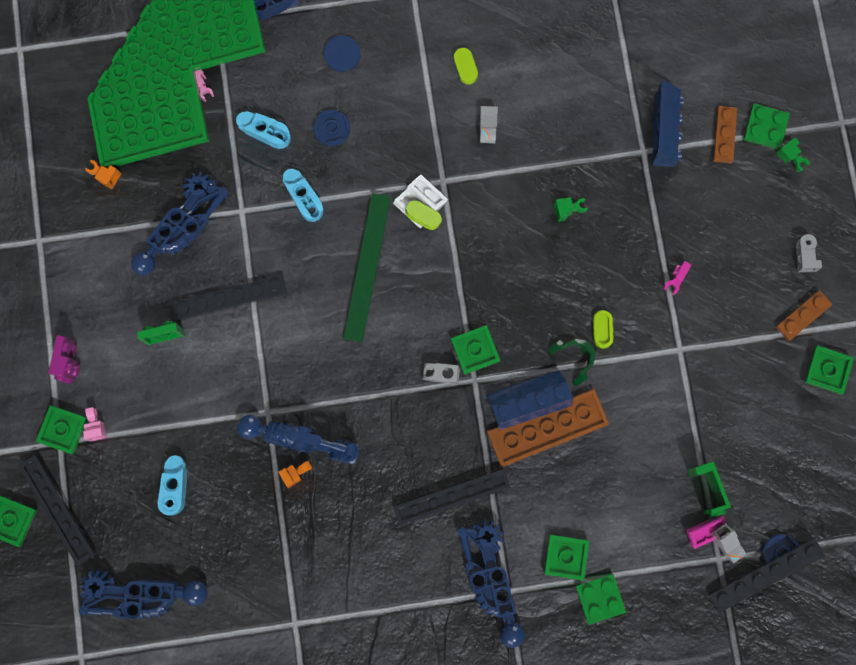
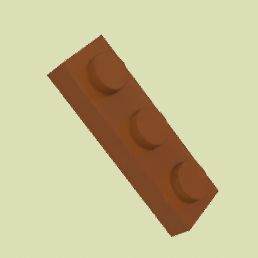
M718 106L713 162H733L737 108Z
M819 290L775 328L789 342L833 304Z

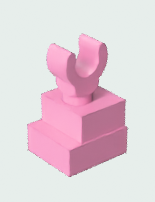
M195 71L200 96L206 102L204 95L210 93L214 97V93L210 88L206 87L204 82L206 77L203 71Z
M93 407L85 409L89 424H84V439L92 442L107 438L104 423L97 421V410Z

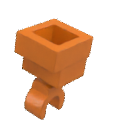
M91 160L90 162L95 165L94 169L89 170L86 168L85 170L91 175H96L94 178L98 182L113 189L121 173L111 165L107 169L103 166L99 167L95 161Z
M306 461L296 469L293 465L279 471V474L287 488H290L301 481L299 475L311 470L312 466L309 461Z

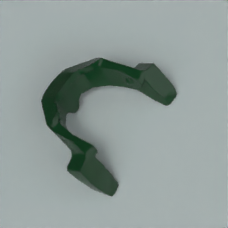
M573 339L567 343L559 340L549 348L550 354L553 355L560 350L566 349V347L578 346L587 355L588 360L584 370H581L578 373L579 375L572 381L574 386H578L588 379L587 371L594 364L595 350L585 340Z

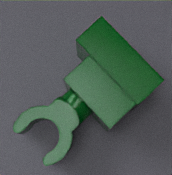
M795 137L777 151L776 154L785 164L793 160L796 171L800 172L803 170L800 163L808 166L810 162L798 155L802 151L797 147L800 142Z
M571 197L556 199L553 205L557 221H565L574 211L579 213L586 212L588 208H581L579 206L586 199L581 198L573 204Z

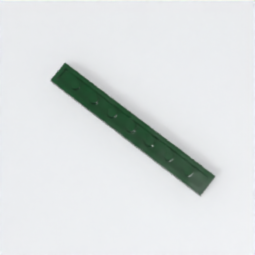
M372 193L344 334V340L363 343L391 196Z

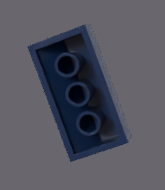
M661 81L655 93L652 165L674 167L681 159V150H678V146L682 140V132H679V125H682L683 114H680V107L683 106V96H680L681 89L666 81Z
M559 370L487 394L499 431L573 406L572 394Z

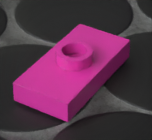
M719 515L686 529L691 547L695 549L715 540L711 533L726 524L725 517ZM722 532L719 537L724 536L727 532Z

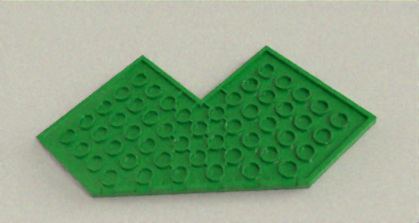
M152 0L150 4L146 5L139 16L140 20L137 25L132 27L123 47L118 49L112 59V64L108 70L104 71L97 82L99 83L98 86L87 98L100 167L103 166L108 169L110 165L116 167L209 142L195 71L266 52L255 0Z

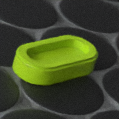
M467 48L456 50L454 53V63L459 78L464 84H473L478 78V71L472 53Z
M419 201L409 202L405 209L406 216L429 230L437 229L442 221L441 215L437 211Z
M606 310L598 311L593 317V340L595 345L601 349L608 348L613 343V318Z

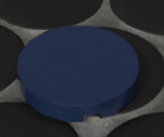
M345 35L336 36L330 39L325 46V61L334 71L345 72L352 70L360 61V47L351 37Z
M326 110L321 112L314 121V134L323 145L329 147L338 146L348 139L350 122L347 116L338 110Z
M784 534L768 538L763 544L761 551L764 564L799 546V543L793 537Z

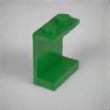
M714 461L688 469L689 477L705 473L717 506L703 510V514H710L711 517H716L727 513L726 509L731 508Z

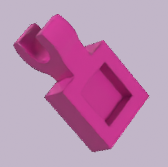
M684 261L681 266L677 265L672 273L675 276L674 279L668 281L663 289L666 290L671 285L674 287L672 294L675 295L679 291V286L690 269L691 264Z

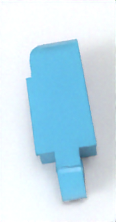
M248 111L241 112L236 118V123L241 131L274 148H285L291 141V135L287 126L272 118ZM260 126H266L265 130L258 131ZM282 135L283 139L281 140L277 136Z
M286 170L283 174V183L300 213L307 221L315 222L319 220L323 215V206L320 199L299 170ZM300 190H305L306 194L304 196H297ZM312 207L316 209L314 214L309 213V209Z
M180 456L169 457L167 462H165L164 473H162L158 508L165 515H176L185 506L187 469L185 461ZM172 479H176L178 482L175 489H171L169 485ZM169 500H172L174 503L172 507H168Z

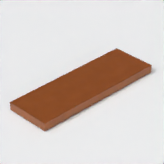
M595 389L573 397V406L500 431L496 427L487 431V434L502 468L609 425V422Z

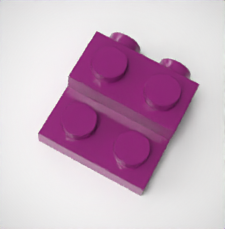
M57 335L48 374L54 376V380L72 384V381H75L76 377L79 376V362L72 359L77 352L76 342Z

